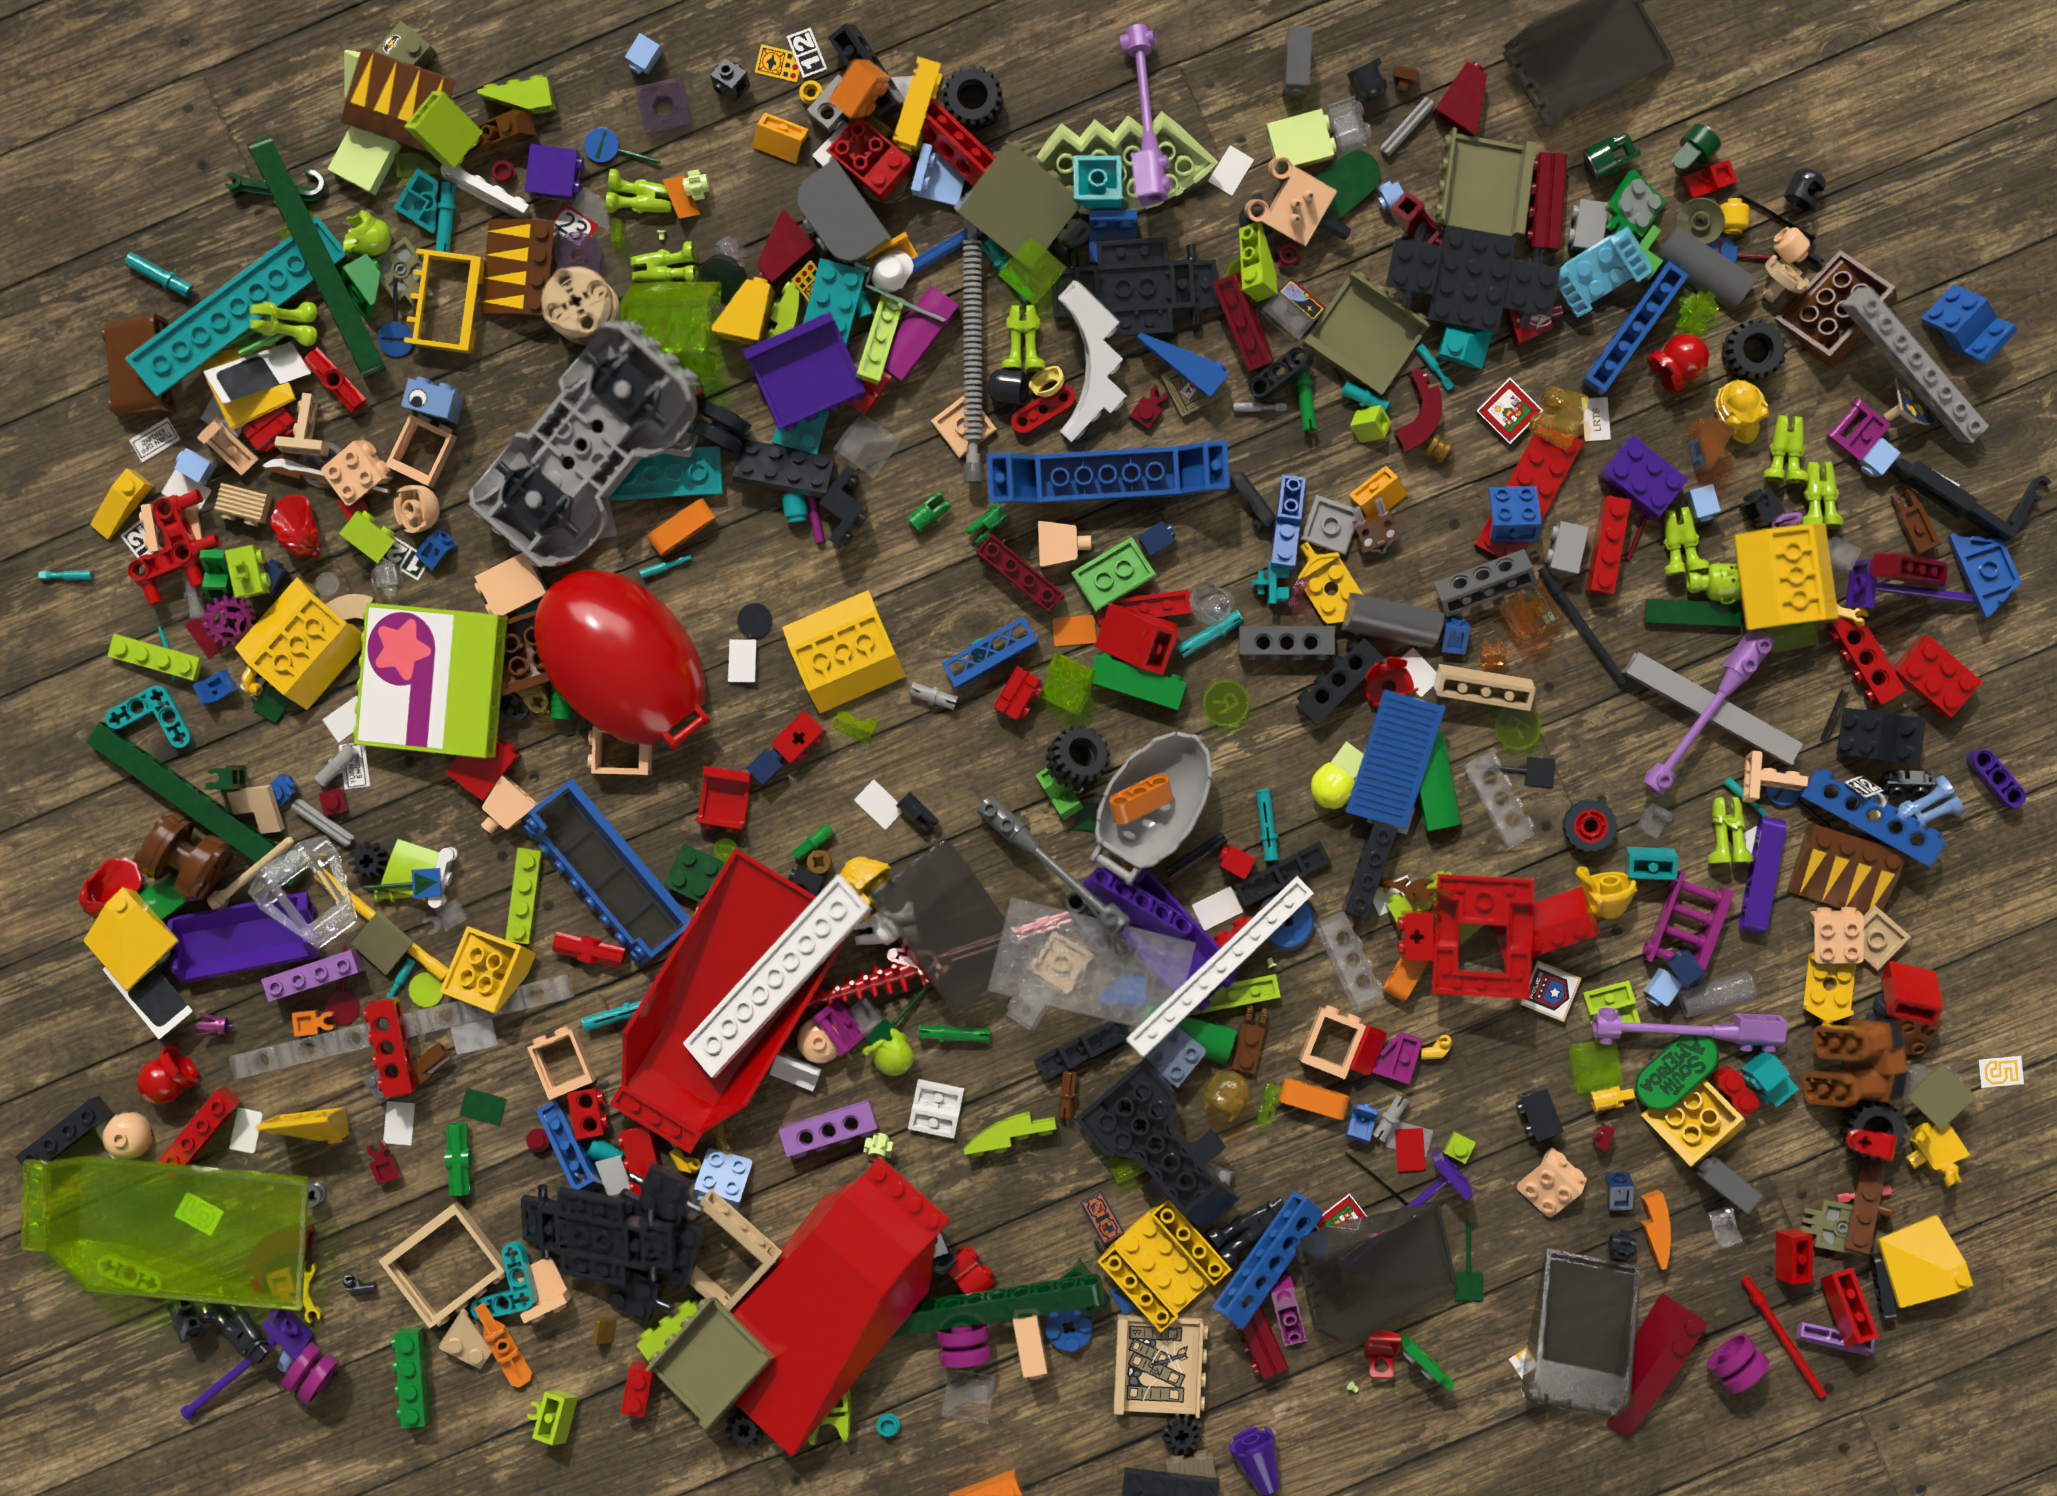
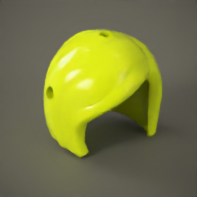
M1328 762L1314 774L1311 780V793L1316 803L1320 806L1338 809L1348 803L1355 780L1347 772Z

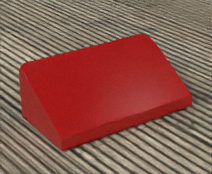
M1371 1025L1366 1026L1350 1064V1069L1365 1075L1371 1074L1387 1036L1385 1031Z

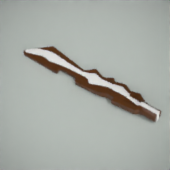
M286 453L280 454L263 465V469L298 479L301 478V475L316 478L319 484L331 486L322 474L321 469ZM377 484L366 494L377 493L388 496L390 487Z

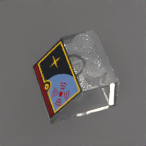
M1291 277L1277 291L1278 294L1274 295L1264 306L1261 314L1296 344L1327 307Z

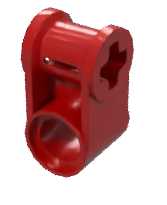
M1854 1129L1848 1133L1846 1142L1851 1149L1871 1156L1893 1160L1897 1136ZM1859 1139H1864L1863 1143H1859V1144H1858V1140H1859Z

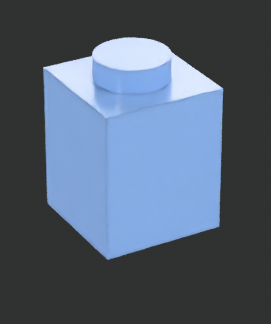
M639 33L625 56L629 63L628 67L638 74L644 72L649 75L663 50L659 44Z
M1880 438L1865 457L1857 463L1862 466L1861 470L1870 477H1878L1885 473L1900 452L1886 440Z
M185 448L184 451L178 454L175 461L177 464L174 469L198 483L206 485L217 464L197 452Z
M1713 484L1685 492L1693 520L1700 518L1701 522L1715 518V513L1721 511Z
M1659 968L1643 991L1649 995L1646 999L1659 1007L1662 1004L1668 1007L1683 984L1666 970Z

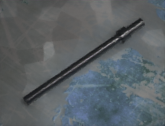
M1546 566L1540 568L1538 573L1548 585L1546 588L1551 595L1556 596L1619 686L1626 683L1627 679L1562 590L1563 585L1559 580H1555Z

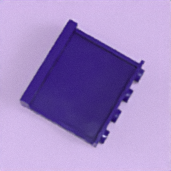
M830 311L743 350L778 425L776 426L778 430L791 431L798 427V422L806 419L808 423L820 417L818 413L825 410L828 413L842 408L841 403L847 400L850 403L856 402L863 398V393L867 392L862 380L856 378V366Z

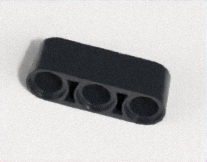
M1301 347L1290 349L1250 381L1249 390L1251 394L1262 400L1272 398L1312 366V354ZM1303 353L1305 359L1301 364L1297 365L1295 362L1296 356ZM1280 368H1285V376L1282 379H1278L1277 371ZM1266 382V391L1259 394V385Z

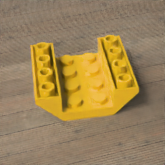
M1805 524L1733 535L1746 630L1839 618L1826 524Z
M297 577L236 645L235 649L250 667L278 691L308 710L362 649V632L353 624H348L314 595L316 593Z
M869 590L782 627L789 649L819 714L906 677Z
M1169 1198L1147 1211L1120 1235L1097 1261L1160 1333L1178 1318V1312L1211 1283L1215 1285L1232 1270Z

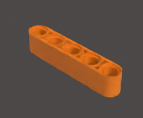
M1433 904L1429 910L1434 913V942H1435L1436 922H1437V905H1436V904ZM1415 931L1412 939L1416 941V937L1420 936V934ZM1401 955L1383 990L1405 1002L1429 961H1405Z

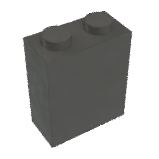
M1288 27L1284 44L1282 95H1287L1289 99H1301L1302 96H1306L1309 88L1313 27Z
M1708 1155L1694 1165L1695 1168L1692 1171L1747 1214L1751 1212L1763 1197L1760 1192L1712 1155Z

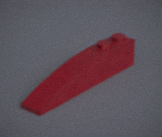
M1662 1292L1636 1332L1635 1342L1628 1356V1364L1625 1373L1622 1375L1621 1385L1618 1394L1615 1396L1607 1421L1609 1427L1627 1438L1670 1384L1708 1325V1322L1701 1316Z

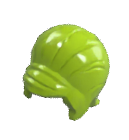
M363 210L354 217L347 216V222L354 228L348 229V233L343 241V250L346 256H349L350 252H355L361 255L367 254L369 257H376L387 251L391 243V232L389 226L384 221L375 219L370 213Z
M891 1028L890 1033L893 1038L891 1041L881 1039L872 1046L865 1047L862 1053L866 1056L871 1055L875 1066L880 1072L889 1076H899L910 1069L914 1060V1053L908 1044V1038L905 1033Z

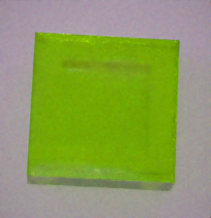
M615 218L611 220L610 242L613 246L622 247L624 244L625 224L620 219Z

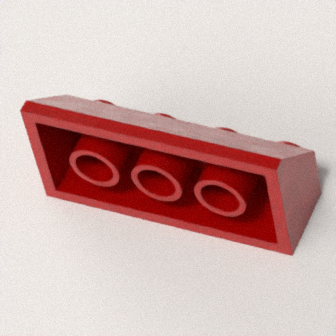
M1583 886L1534 902L1532 957L1594 937L1598 934L1600 929ZM1495 925L1497 943L1506 964L1508 926Z

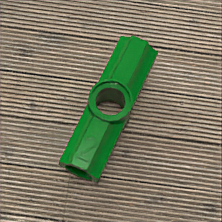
M468 1123L446 1124L447 1149L445 1150L444 1164L445 1169L448 1170L449 1195H469L471 1193L470 1169L472 1167V1150L469 1148Z

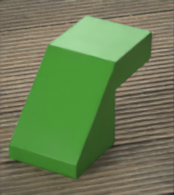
M1655 225L1648 229L1639 242V245L1652 264V272L1640 280L1643 284L1650 280L1663 262V260L1648 250L1661 232Z
M1046 768L1036 774V777L1063 820L1084 807L1072 788L1067 789L1065 784L1059 785L1056 783L1058 779L1056 777L1052 779L1050 776L1052 771Z

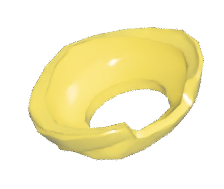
M1058 366L1047 367L1037 372L1031 378L1029 387L1038 396H1052L1064 384V374ZM1052 381L1057 382L1054 387L1041 391L1045 384Z

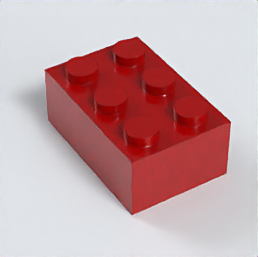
M1929 635L1919 636L1893 666L1902 684L1942 718H1952L1983 682Z

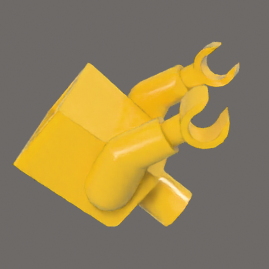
M1929 1120L1927 1123L1916 1127L1913 1130V1136L1910 1138V1142L1916 1150L1906 1156V1160L1911 1167L1915 1169L1925 1163L1928 1168L1946 1174L1944 1180L1947 1187L1953 1183L1961 1182L1958 1175L1959 1168L1954 1162L1970 1154L1951 1125L1948 1123L1941 1130L1932 1120Z

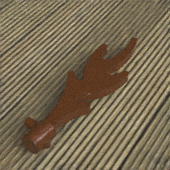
M1381 878L1378 886L1384 888L1383 893L1387 894L1388 889L1391 887L1404 893L1413 902L1417 901L1415 894L1424 901L1439 905L1440 902L1432 898L1433 894L1442 893L1451 897L1454 896L1452 892L1444 889L1427 888V885L1434 883L1432 879H1419L1406 886L1410 881L1408 878L1396 882Z

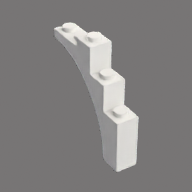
M1075 280L1058 297L1071 313L1079 328L1086 360L1085 381L1080 400L1071 418L1060 431L1071 442L1074 439H1079L1084 434L1085 427L1090 422H1094L1099 418L1103 408L1109 413L1113 410L1116 411L1123 405V399L1126 397L1107 377L1119 369L1120 362L1123 360L1104 341L1105 337L1109 338L1114 334L1119 321Z

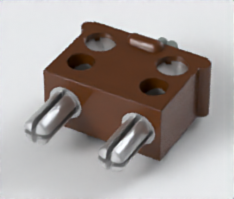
M1378 498L1375 499L1378 510L1376 513L1363 517L1359 506L1352 509L1356 519L1352 524L1358 539L1357 546L1362 552L1378 551L1380 554L1386 553V548L1393 541L1401 538L1392 513L1388 508H1385L1383 499Z

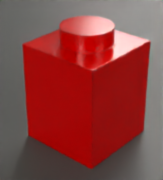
M1231 844L1228 848L1223 847L1217 858L1220 860L1219 865L1244 880L1256 861L1254 857Z

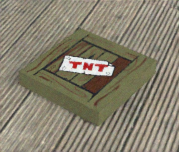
M1172 369L1161 375L1181 418L1224 397L1219 387L1213 396L1207 399Z

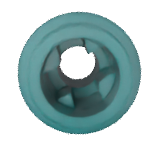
M593 1138L586 1155L590 1156L591 1160L601 1161L619 1155L622 1158L624 1152L619 1151L602 1138Z

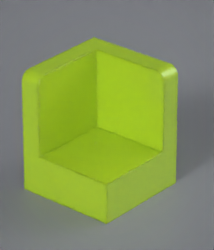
M1378 405L1358 409L1355 412L1350 427L1358 440L1363 443L1384 439L1391 421L1383 407Z

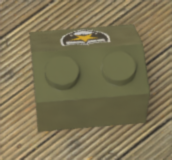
M402 21L395 26L374 51L424 68L437 53L431 45Z

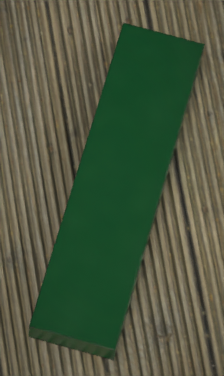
M1645 599L1644 623L1741 627L1742 603L1722 604L1721 602Z

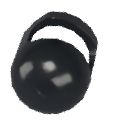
M1380 57L1347 73L1356 98L1362 102L1373 101L1386 92V79L1381 77L1378 69L1382 64Z
M1811 168L1797 170L1784 193V198L1801 209L1815 213L1819 207V202L1813 196L1817 192L1824 191L1826 186L1825 177L1819 171Z
M996 369L991 374L988 382V393L991 399L999 403L1024 405L1028 389L1026 373L1020 370Z

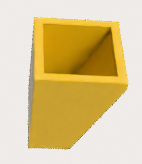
M754 277L753 280L747 279L712 325L711 330L718 338L750 345H756L765 341L770 310L775 295L772 286L767 283L768 280Z

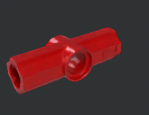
M317 347L306 355L303 362L351 413H355L365 405L368 399L320 348ZM339 375L340 382L338 385L332 386L331 380L333 376Z
M559 931L556 932L552 945L553 952L577 957V960L597 964L598 962L622 968L627 949L623 946L604 943L598 938L590 936L580 937Z

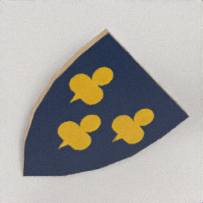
M1895 378L1899 404L1884 414L1885 419L1890 422L1901 415L1910 423L1917 422L1922 425L1933 423L1935 420L1917 395L1902 381Z

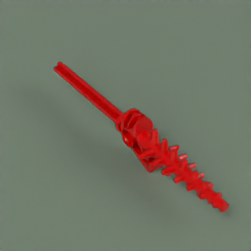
M1068 910L948 949L947 946L942 947V950L937 952L928 949L892 948L887 952V959L892 967L880 970L877 963L874 962L872 963L873 974L865 975L863 970L860 969L858 970L859 979L851 981L849 976H845V984L836 986L835 983H831V989L824 992L817 990V994L813 995L807 1007L813 1006L816 1008L818 1004L824 1002L832 1005L833 1000L842 998L845 1003L848 1002V996L855 993L858 999L862 1000L863 992L866 990H871L873 996L878 997L877 988L884 985L888 994L892 995V985L898 981L903 991L908 992L907 979L919 975L924 988L929 983L935 985V981L940 980L944 982L945 974L953 967V962L1073 924L1071 914ZM927 960L933 961L928 967L922 966Z

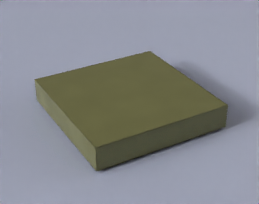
M378 911L351 944L387 975L414 942Z
M1941 1062L1906 1095L1941 1130L1976 1098Z

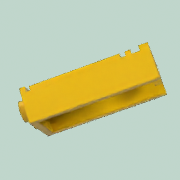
M920 57L917 58V69H914V76H912L895 136L893 137L894 145L910 158L912 155H919L923 142L920 132L930 99L934 98L936 100L943 74L939 73L940 63Z

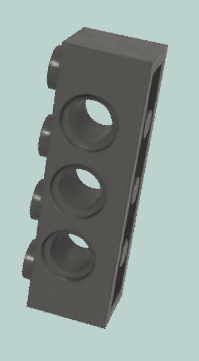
M1524 549L1434 582L1446 617L1537 584L1533 567Z
M1239 626L1238 655H1244V660H1258V655H1267V660H1282V655H1291V660H1305V655H1315V660H1329V655H1335V626ZM1261 636L1266 637L1269 641V646L1266 650H1261L1256 645L1257 639ZM1284 636L1292 640L1293 644L1289 650H1285L1280 646V640ZM1308 636L1313 637L1316 641V646L1313 650H1309L1304 646V639Z

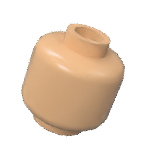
M1787 227L1775 236L1774 251L1785 262L1793 263L1796 261L1799 263L1807 257L1810 241L1799 229Z

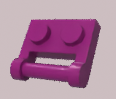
M1856 398L1851 404V409L1833 430L1830 429L1826 437L1859 462L1891 424L1862 400ZM1860 412L1864 414L1865 417L1848 438H1843L1841 434Z
M840 998L834 1000L832 1005L826 1006L812 1017L813 1021L816 1024L819 1023L836 1046V1052L839 1056L846 1053L866 1036V1033Z

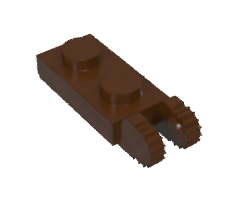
M1909 486L1904 488V495L1911 505L1908 508H1905L1900 496L1896 492L1891 494V502L1898 511L1897 515L1916 555L1941 545L1922 503L1918 501L1913 489Z
M1248 1005L1244 1022L1241 1023L1231 1068L1255 1074L1265 1032L1264 1025L1268 1009L1262 1008L1260 1011L1257 1026L1250 1024L1254 1009L1252 1005Z

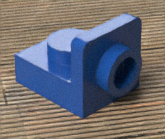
M439 529L427 536L415 556L431 570H434L448 551L454 549L457 544L449 534Z
M1456 615L1445 617L1441 651L1465 655L1470 632L1468 620Z
M278 774L275 777L276 779L269 784L272 786L278 808L299 793L296 789L297 783L290 775L286 776V774Z

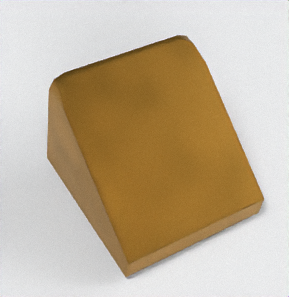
M600 1316L595 1321L591 1343L593 1345L611 1343L614 1340L617 1320Z

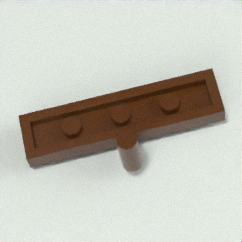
M1862 1158L1843 1249L1868 1256L1877 1214H1880L1881 1219L1884 1221L1894 1216L1895 1211L1893 1208L1880 1205L1888 1162Z

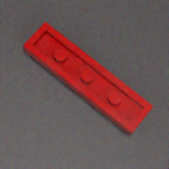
M1189 589L1121 598L1113 603L1157 618L1192 613ZM1107 607L1097 612L1098 625L1102 624Z

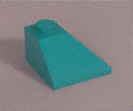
M1074 156V202L1091 210H1121V156Z
M1445 324L1436 358L1482 370L1492 332Z

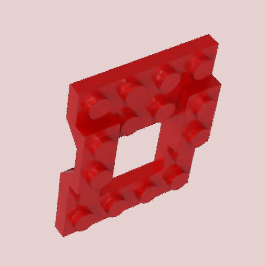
M1437 874L1436 888L1450 891L1454 896L1436 893V901H1439L1440 904L1437 905L1432 993L1530 999L1535 878ZM1461 923L1508 926L1506 973L1458 970Z

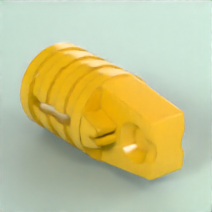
M1619 1086L1590 1092V1101L1595 1113L1600 1110L1624 1107L1623 1101L1635 1098L1633 1089L1620 1091Z

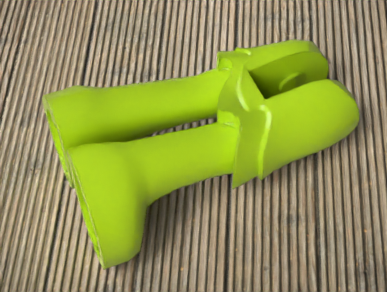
M1723 797L1715 798L1712 805V822L1715 824L1716 849L1708 855L1707 863L1753 862L1752 853L1747 850L1743 830L1746 831V823L1739 797L1730 798V815H1726ZM1727 829L1732 831V854H1730Z

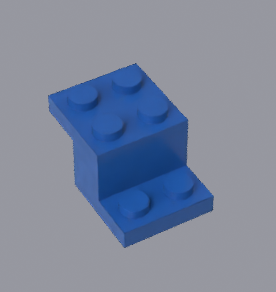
M1955 284L1921 317L1925 325L1942 333L1950 350L1982 365H1985L2018 331L2014 324L1996 316L1987 298Z

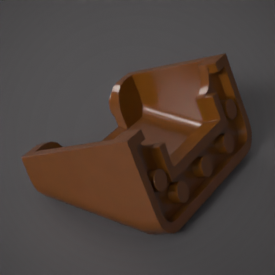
M148 314L106 323L105 328H102V338L106 342L111 393L108 405L110 411L114 412L115 416L119 418L177 413L176 402L169 400L168 393L171 392V388L157 398L125 359L168 327V319L158 314Z

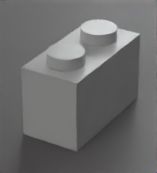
M1580 199L1576 205L1572 206L1570 219L1574 220L1573 229H1569L1567 235V243H1570L1569 250L1584 252L1604 239L1608 214L1605 207L1608 203Z
M1563 521L1553 526L1550 533V540H1553L1551 549H1547L1545 555V563H1548L1547 569L1572 575L1579 574L1589 527Z

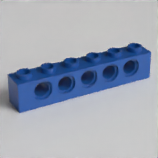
M1670 261L1661 268L1581 380L1584 385L1598 395L1606 392L1688 277L1687 273Z
M1816 768L1808 779L1807 787L1800 792L1802 797L1931 867L1946 843L1941 838L1943 835L1941 832L1932 827H1929L1927 830L1919 826L1921 824L1919 820L1910 815L1907 818L1899 815L1898 812L1900 810L1888 803L1885 806L1877 803L1878 798L1874 795L1864 797L1846 784V780H1843L1842 783L1834 779L1835 774L1824 768L1821 771ZM1826 787H1836L1838 789L1837 794L1834 797L1825 796L1824 790ZM1849 798L1859 800V804L1855 809H1848L1845 806ZM1870 810H1878L1880 817L1875 821H1870L1867 819V813ZM1900 822L1902 828L1899 832L1893 833L1888 830L1890 823ZM1919 833L1923 835V841L1917 845L1910 842L1911 836Z
M1293 1191L1212 1308L1226 1321L1243 1330L1324 1213L1307 1197Z

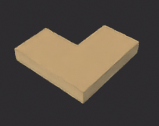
M271 785L233 789L227 792L233 815L254 812L260 834L279 832L285 829Z

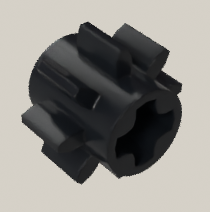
M1618 1229L1617 1234L1611 1233L1608 1250L1613 1251L1615 1258L1626 1260L1627 1255H1634L1636 1238L1631 1237L1632 1233L1630 1231Z

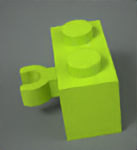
M249 545L225 551L235 598L243 599L270 593L269 586H271L269 574L265 573L263 563H266V557L260 546Z
M560 1390L544 1392L542 1402H531L530 1405L537 1408L536 1414L531 1413L527 1415L530 1420H537L532 1438L550 1445L566 1443L578 1396Z

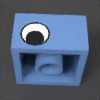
M417 376L416 380L408 378L401 406L415 413L458 424L465 397L458 393L459 390L454 388V386L440 383L438 387L431 380Z

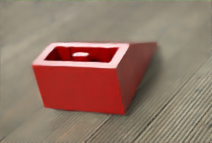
M861 117L853 118L826 150L849 174L882 203L914 168L911 159Z
M1109 603L1094 647L1141 669L1163 675L1179 631L1176 623Z

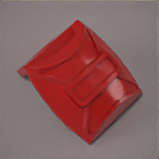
M1380 1330L1372 1333L1366 1340L1364 1354L1369 1356V1374L1371 1378H1393V1357H1396L1402 1348V1338L1396 1333ZM1378 1357H1383V1361L1388 1365L1386 1372L1381 1373L1375 1369L1374 1365L1378 1361Z

